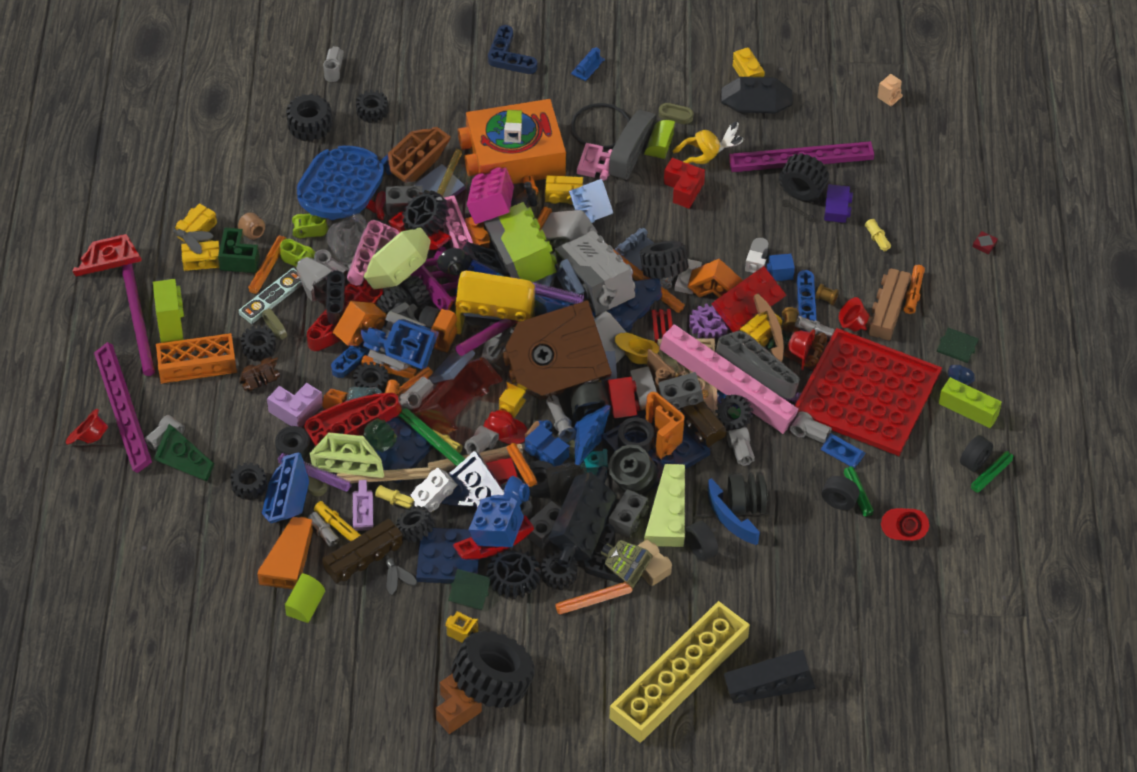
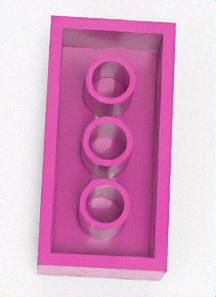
M500 167L495 168L491 173L485 175L481 173L472 179L467 207L475 224L510 212L514 185L506 167L502 169Z

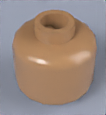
M246 213L240 218L238 229H243V234L248 239L255 240L264 233L265 223L256 214Z

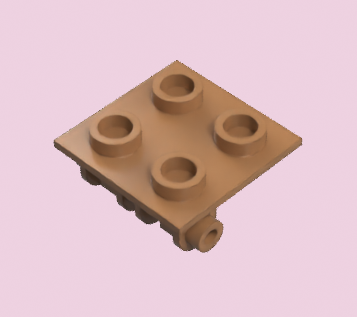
M648 349L647 366H649L652 378L655 380L656 391L661 396L658 382L675 378V371L670 365L663 362L658 354Z

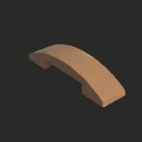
M756 294L753 299L758 315H767L777 346L771 349V354L782 362L784 345L780 324L769 304L759 294Z

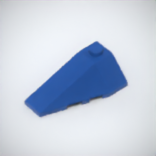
M606 405L576 422L574 427L576 431L574 439L576 465H580L602 441L601 438L604 434L611 406Z

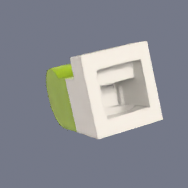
M507 110L504 142L521 143L522 111ZM518 133V136L510 137L508 134Z

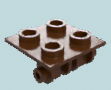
M794 327L793 332H792V334H791V337H792V335H793L794 332L803 331V330H801V329H799V328H797V327ZM821 332L814 337L813 344L804 366L813 371L828 345L825 333ZM787 344L783 356L802 365L803 359L792 354Z
M269 357L262 360L261 364L257 366L252 364L245 367L239 383L244 382L242 384L244 391L254 390L258 386L262 387L259 375L264 385L267 382L276 381L280 377L279 371H274L278 357L274 359Z

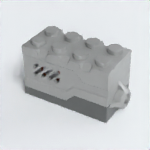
M594 230L555 248L558 268L561 261L568 259L585 290L583 302L588 300L590 308L596 316L635 297V283L632 280L633 270L631 266L623 262L622 257L619 254L617 255L611 245H607L601 235L598 236Z

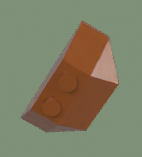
M438 127L411 131L388 152L390 172L404 182H415L439 159L451 136Z

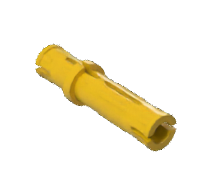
M323 501L315 505L314 511L325 519V523L332 525L350 542L361 536L339 517L337 511H332Z

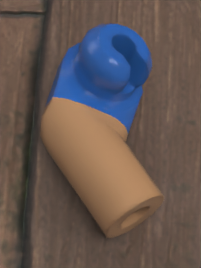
M549 420L534 422L525 434V437L540 424L551 431L553 427L552 422Z

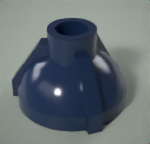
M962 365L949 366V378L951 377L965 385L974 382L975 374L970 369Z

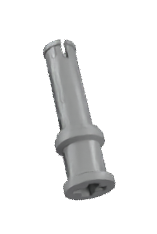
M552 395L554 400L552 401L549 396L546 403L554 417V427L559 431V438L564 442H569L575 438L576 431L571 427L570 418L565 416L558 397Z

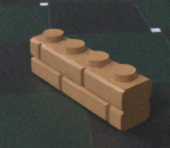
M891 268L887 275H883L881 282L883 289L879 288L876 297L879 301L878 303L874 302L872 308L874 315L873 317L869 316L867 327L870 328V336L880 337L888 341L891 340L910 284V273L900 272Z

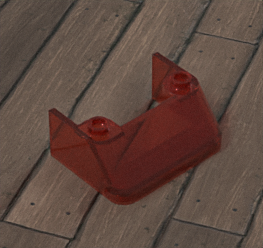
M484 357L469 361L454 379L439 382L434 390L421 401V405L415 408L412 413L430 429L447 435L458 429L453 419L474 397L486 395L491 385L500 383L503 379Z

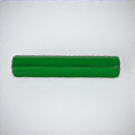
M1009 451L1004 452L971 484V489L979 493L1013 461V454Z
M846 467L844 469L845 477L853 481L859 488L860 493L857 503L863 516H872L874 510L854 467Z

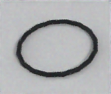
M590 104L581 108L573 116L571 122L572 134L581 144L585 145L587 143L577 135L574 124L576 118L583 111L592 107L604 106L613 108L623 114L627 119V123L630 121L629 116L624 110L612 104ZM616 143L603 146V149H612Z

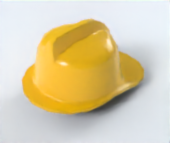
M620 333L615 337L616 345L624 350L628 359L635 364H647L648 349L656 354L659 352V346L654 341L630 333Z

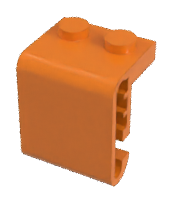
M650 392L647 395L646 420L652 423V418H655L654 431L657 433L656 455L662 459L666 455H670L683 442L684 415L657 392Z

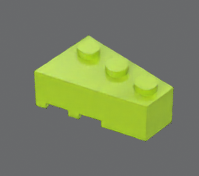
M175 279L153 282L161 343L184 340L181 317H184L180 285L176 286Z

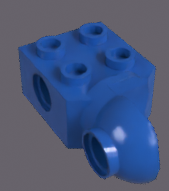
M406 319L396 321L388 337H385V332L375 328L361 329L364 347L375 351H380V348L385 349L386 356L420 369L427 367L439 334L438 331Z
M511 476L505 485L504 495H492L491 497L481 499L469 527L472 539L478 546H513L524 519L519 505L528 501L530 496L528 484H524L518 477Z

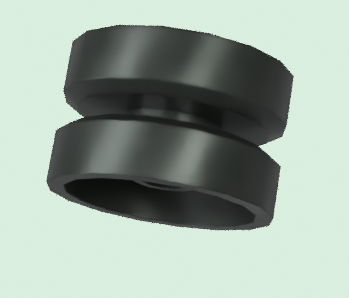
M638 445L622 446L611 456L608 465L610 475L624 492L627 489L637 494L646 492L653 486L658 474L657 466L645 449Z

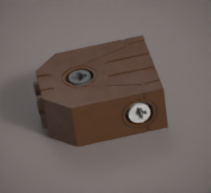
M588 300L518 322L505 346V352H503L505 365L510 366L511 369L509 371L511 383L526 390L527 394L539 400L572 391V388L576 385L592 384L596 381L609 379L612 374ZM539 355H542L543 357H546L545 360H542V358H539Z

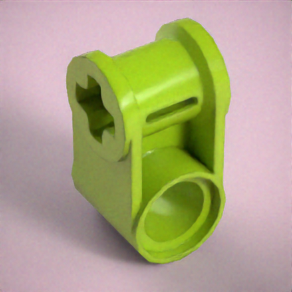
M296 214L292 218V223L294 224L293 236L296 238L321 237L328 232L326 218L311 214Z
M285 239L280 244L281 260L285 263L297 267L298 262L303 258L309 257L314 259L316 252L311 247L302 245L292 239Z

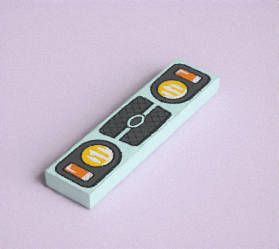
M292 268L239 309V315L251 324L262 317L264 310L272 309L302 285L297 270Z

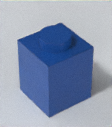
M792 254L769 256V263H766V269L775 281L793 280L795 267Z

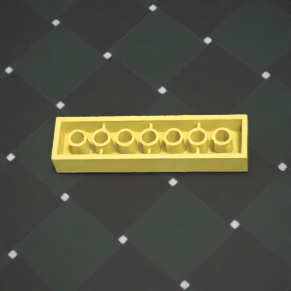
M718 601L610 705L609 719L641 743L748 638L750 624Z

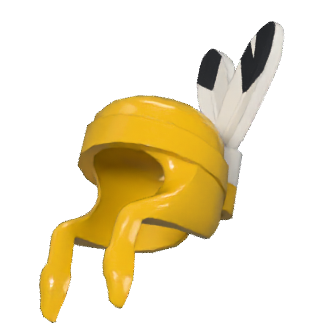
M735 121L730 125L722 142H719L716 135L711 131L701 130L695 134V137L687 138L680 145H677L673 153L681 151L686 144H690L700 149L703 155L690 157L683 162L688 164L691 162L706 164L724 148L737 146L743 142V137L734 136L739 123Z

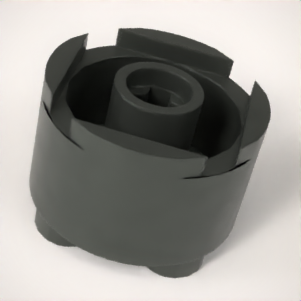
M596 381L592 384L576 385L572 388L570 400L573 419L576 422L606 405L610 406L608 390L601 382Z

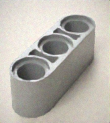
M649 366L630 370L632 380L636 382L637 392L635 393L641 411L646 410L647 395L650 392H657Z

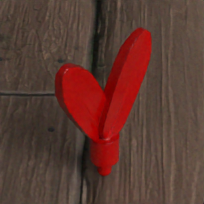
M380 191L376 197V202L370 200L366 206L367 209L376 213L377 217L381 220H384L385 216L383 208L386 203V192Z

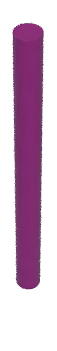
M128 264L121 266L143 374L151 376L155 373L133 266Z
M501 319L457 345L456 351L460 356H463L519 321Z

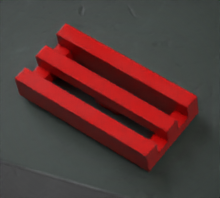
M659 309V312L652 310L655 343H658L659 339L656 317H660L663 338V335L666 333L664 317H667L668 330L673 326L671 309H667V311Z

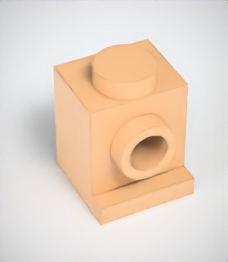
M892 74L887 76L879 83L877 98L889 106H893L903 96L901 94L902 81Z

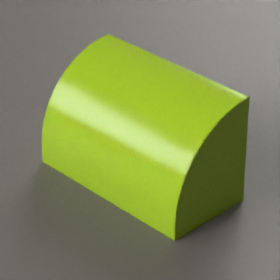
M662 120L654 125L644 155L662 159L666 158L674 135L675 121Z
M302 573L285 603L286 616L309 623L325 593L323 585L315 578Z

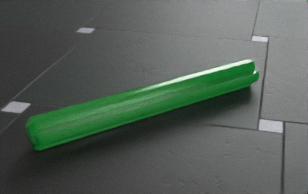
M402 409L399 417L456 467L465 460L462 455L409 409Z

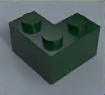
M224 228L218 254L220 270L257 273L260 261L258 245L245 244L243 229Z

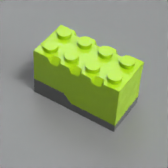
M524 202L510 207L509 213L486 220L484 224L495 251L498 252L508 271V276L528 280L533 283L548 275L557 273L555 268L557 261L554 254H550L553 251L549 241L545 242L547 240L543 230H539L540 225L537 219H533L534 214L531 208H527Z

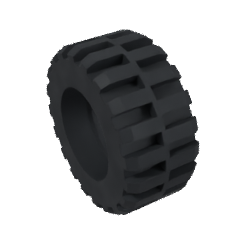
M480 631L464 639L453 661L452 674L458 688L463 690L468 698L471 697L475 702L483 703L487 707L507 708L519 703L523 699L533 680L535 667L529 652L526 653L525 648L517 644V641L513 638L510 639L507 635H500L494 631L489 633Z

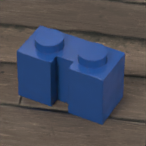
M541 424L525 438L526 452L540 461L552 464L555 469L569 458L570 446L560 438L553 437L552 432Z

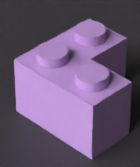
M308 383L295 395L279 386L267 398L268 411L290 426L302 427L322 407V392Z

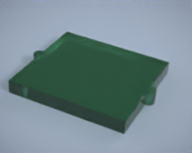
M948 327L944 336L940 339L941 342L937 352L968 363L971 355L975 353V347L979 338Z
M457 569L454 582L451 583L452 589L448 601L482 610L485 599L489 596L488 589L491 580L486 576Z

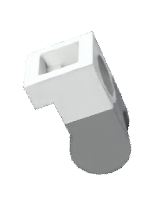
M756 238L753 240L746 259L745 271L754 273L765 266L766 259L764 258L768 253V241L766 239Z

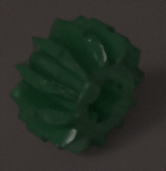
M377 418L364 428L366 440L376 451L379 450L383 453L392 448L396 443L397 435L394 433L395 430L385 420Z

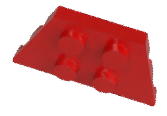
M127 234L92 242L88 251L81 257V265L79 268L74 267L72 272L75 276H81L141 262L142 259Z

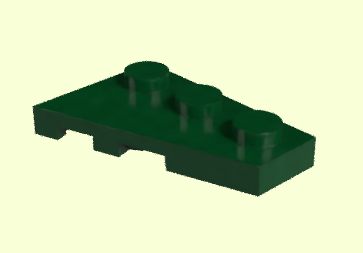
M168 424L154 460L207 481L215 463L176 428Z

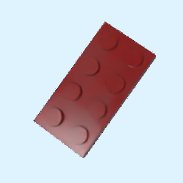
M763 266L715 300L712 306L731 331L735 332L739 331L740 328L758 314L753 299L754 295L759 294L772 307L783 299L786 294L765 266Z

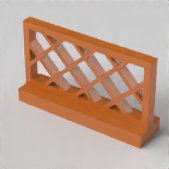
M231 333L156 344L161 384L237 373ZM229 340V342L224 346L218 344L221 341ZM201 344H208L205 349L200 347ZM185 346L190 347L186 352L181 350V348ZM214 347L219 349L216 354L210 352ZM164 349L171 350L168 354L161 352ZM195 350L200 352L197 356H194L191 353ZM175 353L181 355L178 359L172 357Z

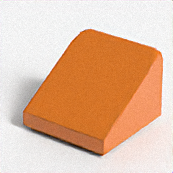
M331 388L324 395L322 407L329 409L346 402L348 393Z

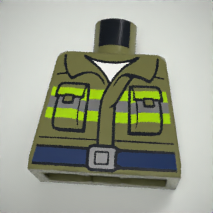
M622 540L618 541L615 547L606 544L601 551L602 555L608 557L605 565L631 588H634L653 558V555L647 549Z

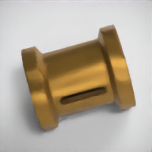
M820 284L815 299L830 302V305L833 306L837 300L839 290H832L824 287V284Z
M787 307L782 311L784 318L783 329L786 332H793L797 316L799 315V311L796 308Z

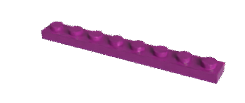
M871 141L729 154L731 172L784 168L789 157L794 154L799 155V153L815 157L823 164L874 160Z
M107 342L94 352L132 470L139 473L152 463L113 344Z

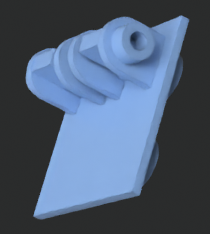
M602 179L569 191L575 210L585 212L591 223L613 214Z

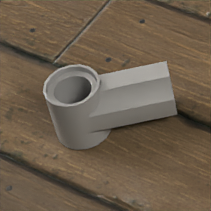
M333 46L329 49L327 58L323 63L324 77L328 82H336L340 79V68L344 51L339 47Z
M318 250L315 253V260L337 268L343 272L345 280L347 279L349 269L333 259L329 251Z
M421 377L405 393L400 394L398 399L402 409L418 408L421 405V401L434 390L432 382L425 377Z
M799 412L790 426V431L793 435L797 437L808 436L822 443H825L832 429L814 421L812 416L806 412Z
M171 415L164 416L159 423V427L144 438L146 444L153 452L158 450L168 424H171L181 434L185 430L184 425Z
M482 425L479 426L474 436L465 442L464 448L467 450V454L471 455L474 451L481 453L486 448L492 449L498 441L499 434Z
M744 427L727 431L728 445L730 448H733L738 464L742 466L749 465L754 461L755 457L750 446L748 429Z

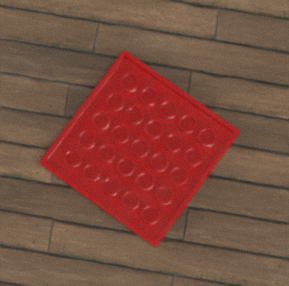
M836 328L795 404V407L798 408L797 415L799 412H806L812 416L814 421L831 427L832 431L900 456L942 372V367Z

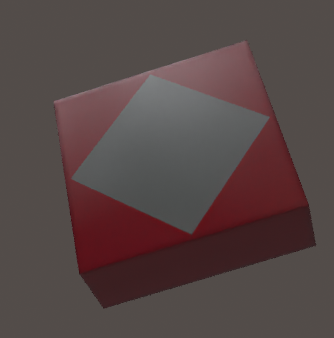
M981 231L972 247L989 255L996 245L998 238Z

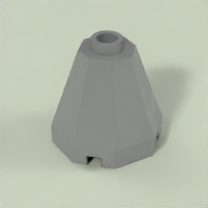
M306 257L301 259L297 264L296 270L308 298L313 302H316L315 300L320 303L327 300L328 274L338 269L313 258Z

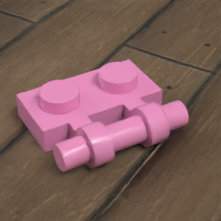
M586 143L577 168V174L595 177L596 172L601 174L600 179L605 181L607 176H609V160L613 149L606 153L603 152V146ZM600 160L605 162L604 165L599 164Z

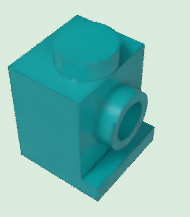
M607 449L592 451L580 464V469H584V474L592 472L596 476L598 467H608Z

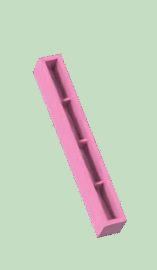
M675 324L663 335L660 345L661 351L677 360V362L690 371L696 372V375L724 394L740 395L747 398V401L752 404L750 405V408H753L752 413L782 434L792 425L798 412V408Z

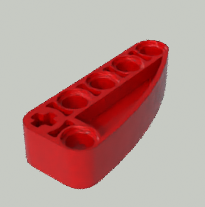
M366 279L360 285L349 283L345 287V310L350 301L374 303L377 305V301L381 300L380 296L383 295V289H373ZM327 309L307 331L308 347L312 351H320L341 341L333 333L337 325H332L328 322Z
M395 393L363 396L335 405L314 415L305 422V429L315 447L328 433L339 434L344 432L346 435L363 436L398 416L402 411V406Z

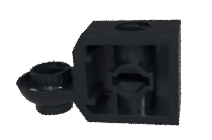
M466 242L462 249L451 248L444 251L437 260V266L442 272L454 276L460 275L463 271L476 272L473 270L475 268L472 265L473 260L501 276L506 277L508 275V271L497 251L470 242Z

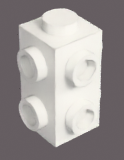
M437 467L429 473L428 478L422 484L415 488L410 496L415 500L413 504L416 507L419 505L421 507L424 506L431 513L439 507L446 497L452 494L457 484L446 471Z

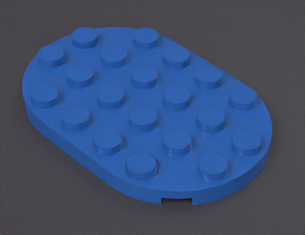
M338 146V149L331 151L326 149L313 159L297 185L298 202L311 215L329 220L345 218L360 213L368 205L382 182L383 164L380 163L376 154L361 147Z

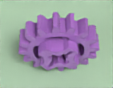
M705 304L704 308L698 306V311L693 310L692 315H690L689 327L692 329L693 334L698 333V338L702 336L705 337L704 339L720 338L722 334L727 335V330L730 329L713 306L709 307L708 304Z

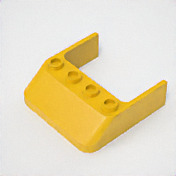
M473 271L461 272L456 298L457 334H461L465 320L464 313L492 316L519 322L535 317V285L531 281Z

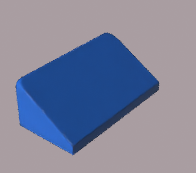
M831 433L821 448L825 453L854 468L866 454L864 451Z

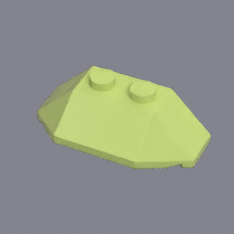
M422 228L400 232L372 256L367 272H365L363 277L373 289L398 286L426 262L431 240Z
M328 433L310 452L312 465L316 466V468L318 467V469L320 468V470L322 469V471L384 477L381 458L364 436Z

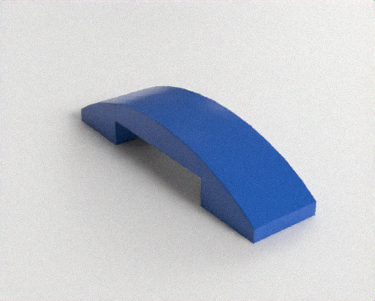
M712 478L709 479L708 499L719 521L731 533L742 540L754 545L758 544L760 535L758 529L748 518L741 522L723 502V490Z

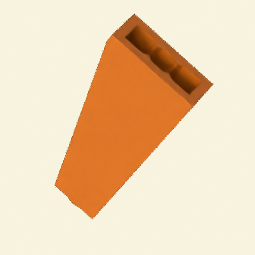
M306 517L291 518L258 570L259 585L294 589L304 570L313 534L312 519Z

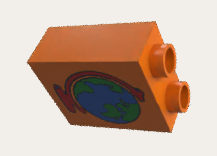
M551 99L466 112V127L458 128V138L461 150L470 148L471 154L465 155L468 176H476L481 173L485 175L499 167L501 169L507 168L513 184L523 183V178L527 175L529 180L530 175L533 176L534 181L546 179L547 175L566 176V151ZM507 110L522 111L521 143L504 142ZM509 133L508 135L510 137H517L518 133Z

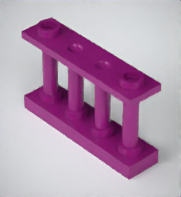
M445 247L437 249L434 258L426 259V262L411 274V276H418L423 281V285H426V290L429 291L428 295H430L431 300L440 310H450L452 304H456L457 296L450 297L446 291L457 290L460 275L446 274L441 270L429 272L425 267L436 265L438 268L437 260L447 250ZM446 277L450 282L440 285L436 279Z

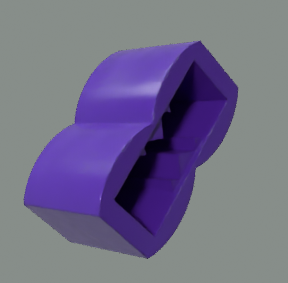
M828 184L824 221L846 223V218H850L851 207L848 206V203H852L853 193L849 192V186Z

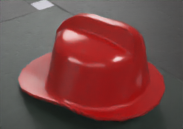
M854 297L844 304L838 317L843 328L857 332L860 329L867 330L866 323L870 315L864 308L862 301L858 297Z
M815 329L811 330V332H794L788 344L791 353L803 359L802 370L814 341Z
M98 409L92 411L86 420L68 436L66 440L67 445L75 442L77 439L93 443L102 437L108 429V425L98 416Z
M506 410L491 412L483 425L498 433L499 441L509 445L512 443H523L526 438L525 434L528 431L525 424L513 418L511 413Z
M895 508L884 514L881 520V528L890 539L914 541L926 535L929 529V519L921 510Z

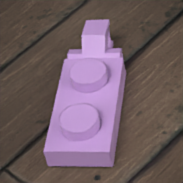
M359 480V491H354L353 529L356 531L371 530L373 528L372 490L367 491V480Z

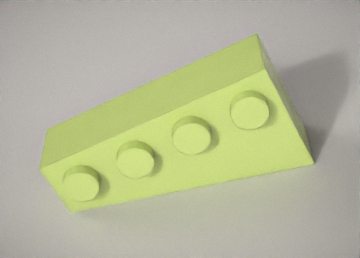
M665 464L644 541L649 540L657 546L684 547L685 465Z

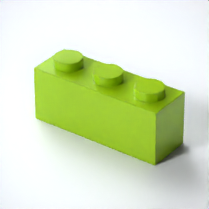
M951 377L941 390L939 400L940 405L988 428L992 427L999 416L1002 403Z

